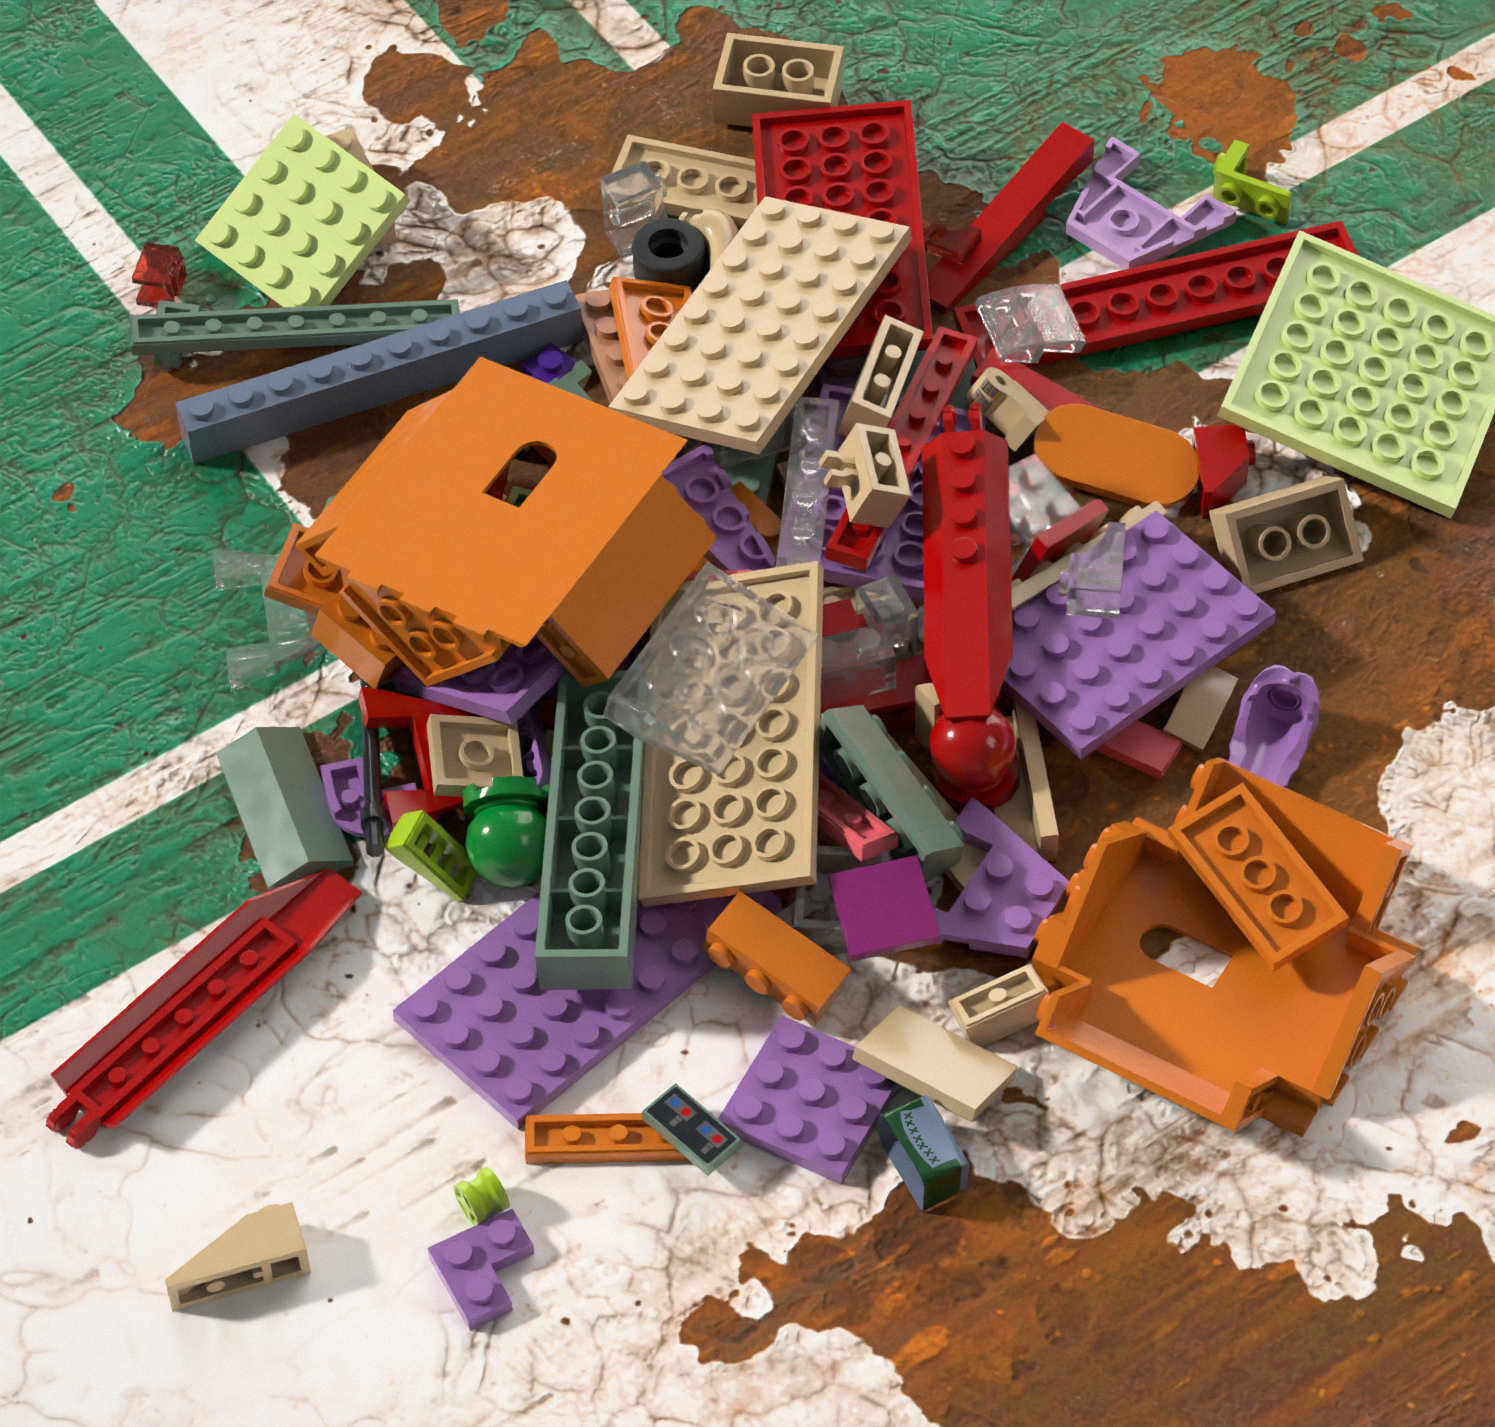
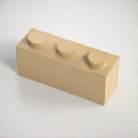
M887 315L884 316L869 348L837 433L847 437L856 423L887 427L924 331Z

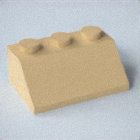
M1323 476L1209 511L1218 551L1230 573L1254 594L1364 561L1343 478Z

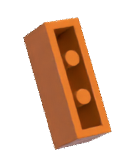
M741 891L737 893L710 926L703 946L710 959L718 966L731 968L745 979V982L752 990L759 994L769 995L782 1004V1008L789 1016L799 1021L804 1020L813 1027L843 991L851 968Z

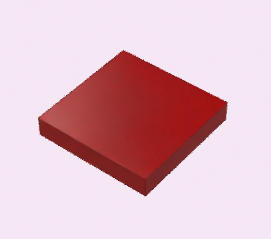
M1095 499L1037 535L1012 576L1013 579L1011 581L1020 579L1024 582L1043 563L1051 561L1053 564L1060 560L1061 556L1078 542L1082 545L1088 543L1109 509L1100 499Z

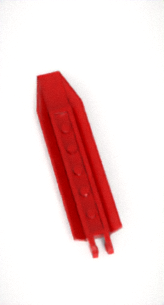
M970 403L968 415L971 431L956 432L955 428L957 415L953 405H944V433H940L922 447L924 659L945 720L991 717L1013 657L1008 441L986 430H982L980 403Z
M331 868L248 899L50 1074L66 1098L49 1113L45 1126L57 1134L75 1120L79 1110L85 1113L77 1121V1124L69 1129L65 1141L76 1150L78 1148L81 1149L82 1146H85L86 1142H89L95 1136L99 1126L102 1128H117L306 958L360 898L362 892Z

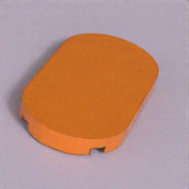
M1066 404L1056 407L1044 416L1045 420L1036 428L1033 442L1036 460L1038 459L1042 465V470L1051 479L1061 484L1130 505H1139L1141 508H1145L1157 500L1164 509H1169L1172 505L1184 502L1191 496L1197 485L1199 477L1197 453L1188 440L1174 431L1084 404Z

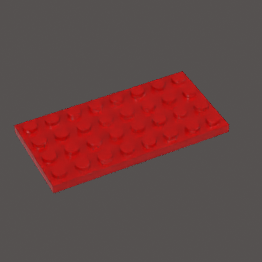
M911 100L752 114L757 207L766 196L910 227L911 242L827 359L867 356L885 315L924 331L917 351L927 350L929 344L933 341Z

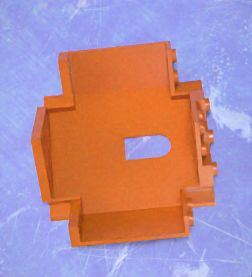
M479 357L453 390L409 409L298 540L295 546L323 576L341 570L344 585L339 592L341 596L426 687L496 662L511 643L522 648L527 646L536 635L585 688L608 680L718 537L707 526L704 518L694 512L679 495L677 488L661 475L688 441L687 439ZM533 446L551 466V469L519 508L485 494L513 458L524 448Z
M1218 757L1207 760L1205 765L1201 763L1197 767L1190 783V788L1194 789L1188 805L1184 804L1181 807L1174 824L1243 783L1349 916V925L1273 972L1170 840L1167 829L1139 816L1132 823L1122 821L1111 824L1110 828L1106 827L1102 831L1097 843H1094L1087 852L1083 863L1085 869L1080 870V873L1076 872L1071 877L1065 891V897L1069 898L1065 910L1049 916L1048 919H1043L1035 933L1034 943L1038 944L1033 955L1032 967L1049 991V994H1046L1042 999L1036 1012V1019L1040 1022L1035 1035L1234 1132L1259 1118H1263L1303 1138L1323 1103L1332 1107L1347 1084L1350 1076L1343 1073L1346 1066L1352 1068L1358 1058H1363L1379 1032V1028L1372 1025L1375 1019L1382 1020L1387 1011L1393 1009L1408 984V980L1401 977L1405 970L1414 964L1417 957L1415 954L1420 947L1381 930L1379 927L1413 846ZM1154 928H1168L1231 957V960L1213 988L1145 955L1140 947L1142 936Z

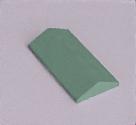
M255 727L216 753L268 891L328 868L336 872L354 866L353 858L341 828L334 821L330 813L325 788L300 727Z

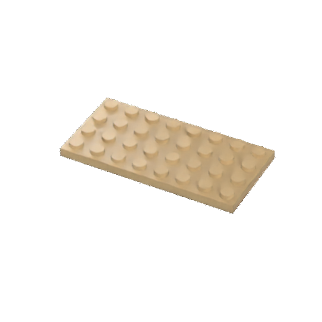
M765 196L608 407L672 434L760 454L911 242L910 227Z
M819 561L683 582L650 625L638 900L644 907L737 895L739 891L745 894L816 884L824 569Z

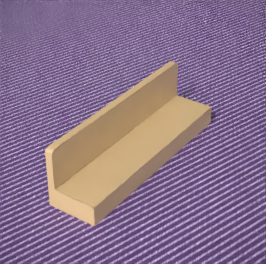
M1013 700L1012 716L1005 718L1009 721L1017 739L1016 754L1020 762V784L1009 801L994 809V815L1047 862L1057 861L1059 833L1037 722L1035 718Z

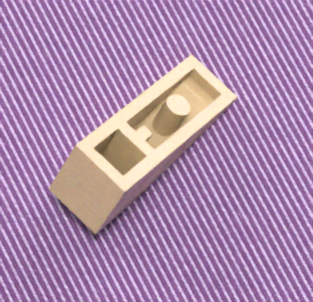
M293 1202L282 1205L270 1204L262 1207L257 1212L246 1214L165 1279V1284L172 1311L311 1273L306 1245Z

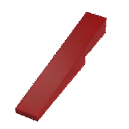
M1063 121L927 273L931 306L947 314L1045 219V208L1093 162L1095 139Z

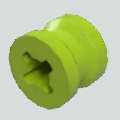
M488 1166L477 1171L476 1178L469 1182L462 1180L453 1185L457 1202L473 1225L486 1221L487 1214L493 1211L502 1212L510 1207L509 1198L502 1183Z

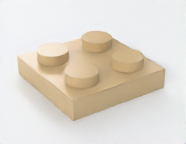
M430 714L427 722V734L434 795L463 797V790L472 783L479 790L492 787V778L523 776L517 721L511 725L487 717Z

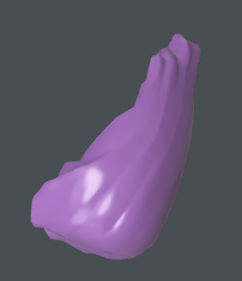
M1273 665L1264 669L1253 680L1249 689L1243 695L1235 730L1229 745L1230 757L1228 762L1286 788L1293 774L1299 769L1303 755L1308 749L1309 742L1319 722L1320 697L1313 677L1306 673H1293L1288 668L1280 665Z

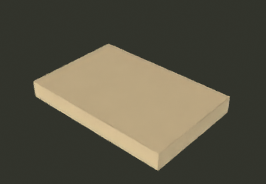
M901 1005L855 1046L852 1059L921 1096L929 1095L932 1102L971 1122L1015 1080L1018 1066Z

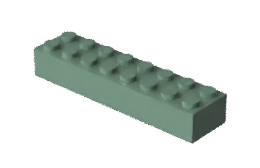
M648 670L615 671L608 680L585 688L569 671H565L559 677L535 947V962L540 990L632 989L638 909Z

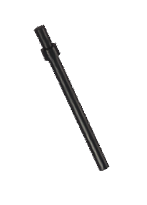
M360 677V690L361 687H372ZM361 712L364 807L360 811L361 829L366 835V853L371 857H379L384 853L383 832L388 826L387 810L382 805L379 728L365 729Z

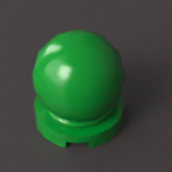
M502 776L492 778V787L477 790V786L472 783L463 790L464 814L473 819L467 830L466 851L472 869L488 884L511 889L529 884L542 875L547 820L543 815L547 813L549 784L539 788L537 787V779L533 777Z

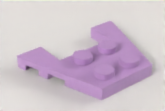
M1112 136L1105 146V153L1102 159L1098 160L1093 169V176L1088 186L1082 190L1066 221V234L1125 270L1146 265L1231 226L1235 222L1236 211L1206 194L1182 217L1177 216L1122 182L1125 177L1140 165L1141 153Z

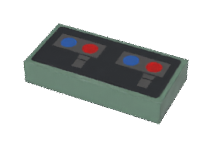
M677 1083L642 1110L643 1120L707 1176L741 1148V1139Z

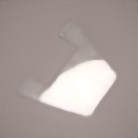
M219 549L211 550L217 590L256 584L262 585L270 640L267 644L225 650L231 691L247 686L246 680L262 673L266 677L281 671V665L297 658L303 657L306 661L329 651L311 635L317 618L316 615L264 596L279 556Z

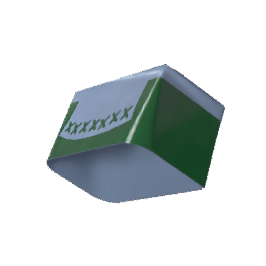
M929 1095L880 1114L878 1133L881 1144L922 1212L968 1188L969 1161L949 1131L947 1124Z

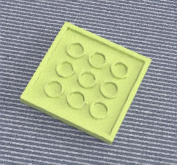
M293 114L195 241L283 308L327 306L331 304L411 199L296 114Z

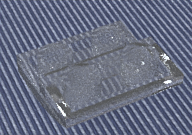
M1030 284L1006 288L980 296L975 302L1001 361L1038 363L1044 351L1080 353L1086 343V339L1059 284Z

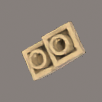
M1213 666L1183 688L1163 732L1181 739L1182 744L1201 753L1226 706L1238 678Z

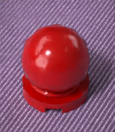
M993 708L991 717L945 720L944 714H941L931 730L928 753L933 763L932 779L936 790L953 809L962 812L972 797L985 807L992 805V810L1009 801L1019 787L1020 762L1016 754L1017 739L1009 721L997 708Z

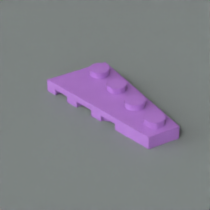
M708 442L667 466L661 475L677 488L679 495L694 512L704 518L707 526L718 537L704 555L716 570L757 571L780 567V565L775 564L776 558L761 532H756L749 521L750 514L743 501L738 502L731 490V481L725 470H720L713 459L714 451Z

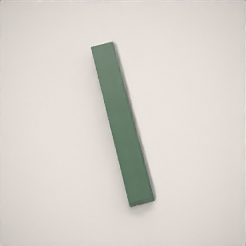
M458 299L129 315L132 355H149L170 352L190 353L364 344L459 314Z

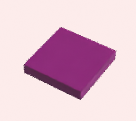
M917 855L828 875L829 886L850 962L940 943V932Z

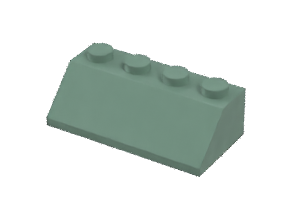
M863 705L833 708L822 713L819 725V755L848 795L899 834L898 847L889 850L894 860L917 855L925 883L958 864L965 847L963 844L965 842L964 836L960 828L952 820L947 822L941 814L935 794L927 785L921 786L912 774L913 766L907 755L902 750L896 751L887 739L888 732L880 718L876 715L870 716Z

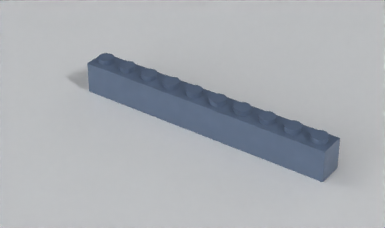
M564 280L175 403L181 437L195 465L459 381L479 357L506 366L533 357L550 342L558 348L582 342L584 338L581 307L568 281Z

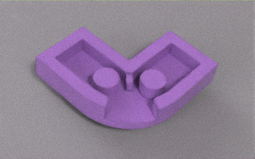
M363 757L320 765L329 810L334 821L347 833L366 838L365 832L361 829L360 811L364 807ZM410 783L382 789V800L385 791L417 790L416 784ZM387 827V829L383 832L384 836L391 835L389 834Z

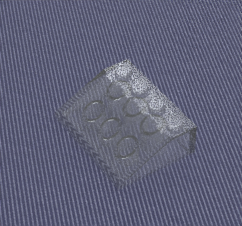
M707 561L607 699L603 716L640 741L720 775L819 635Z

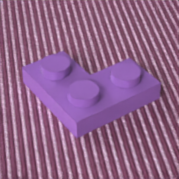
M513 1208L427 1248L430 1261L470 1331L513 1311L512 1301L495 1272L534 1255V1245Z

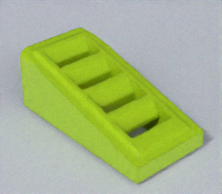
M423 810L403 814L384 845V848L396 859L457 901L464 900L478 875L472 869L466 849ZM427 843H430L431 846L428 852L425 854L423 851ZM444 853L446 854V857L443 860L441 866L439 867L437 863L441 858L442 854ZM456 863H458L461 867L455 878L452 879L449 875Z

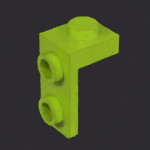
M1234 140L1227 153L1221 152L1215 162L1213 175H1215L1213 198L1227 205L1260 215L1266 219L1286 224L1291 213L1292 192L1246 176L1249 144Z

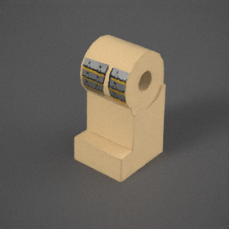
M994 367L987 368L966 394L969 404L980 403L982 415L987 417L1006 435L1004 439L1008 441V446L1014 452L1034 435L1036 428L1045 420L1044 416L1050 412L1018 382L1013 381L1003 371Z

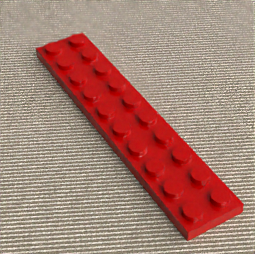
M1342 221L1300 230L1359 256ZM1299 230L954 308L953 319L958 332L978 337L977 350L973 356L977 369L992 348L1026 367H1032L1260 315L1264 311Z

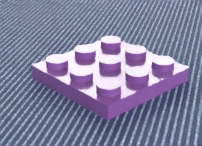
M781 1015L724 1107L718 1120L735 1133L741 1141L842 1185L879 1123L880 1114L886 1111L900 1084L853 1060L854 1046Z

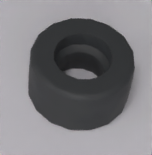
M668 218L650 222L636 233L632 242L635 279L690 286L691 290L701 282L705 273V248L703 236L696 227L683 220ZM664 256H674L675 258H667V259H665V258H662V257H664Z

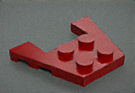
M361 687L358 699L365 729L406 727L411 729L425 789L385 791L382 805L387 810L389 834L392 833L400 817L405 813L423 810L435 821L438 820L441 813L456 808L464 811L463 797L434 795L427 722L430 714L484 716L434 701L372 687Z

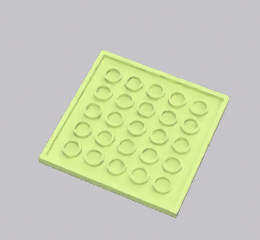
M1299 230L1217 416L1451 519L1495 413V315Z

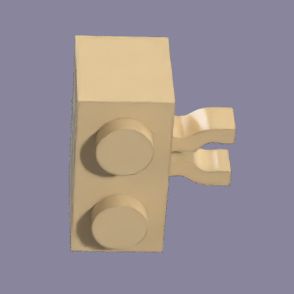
M856 423L838 452L826 450L819 460L820 467L830 468L823 479L825 486L834 488L842 486L849 520L852 523L889 528L911 496L895 429Z

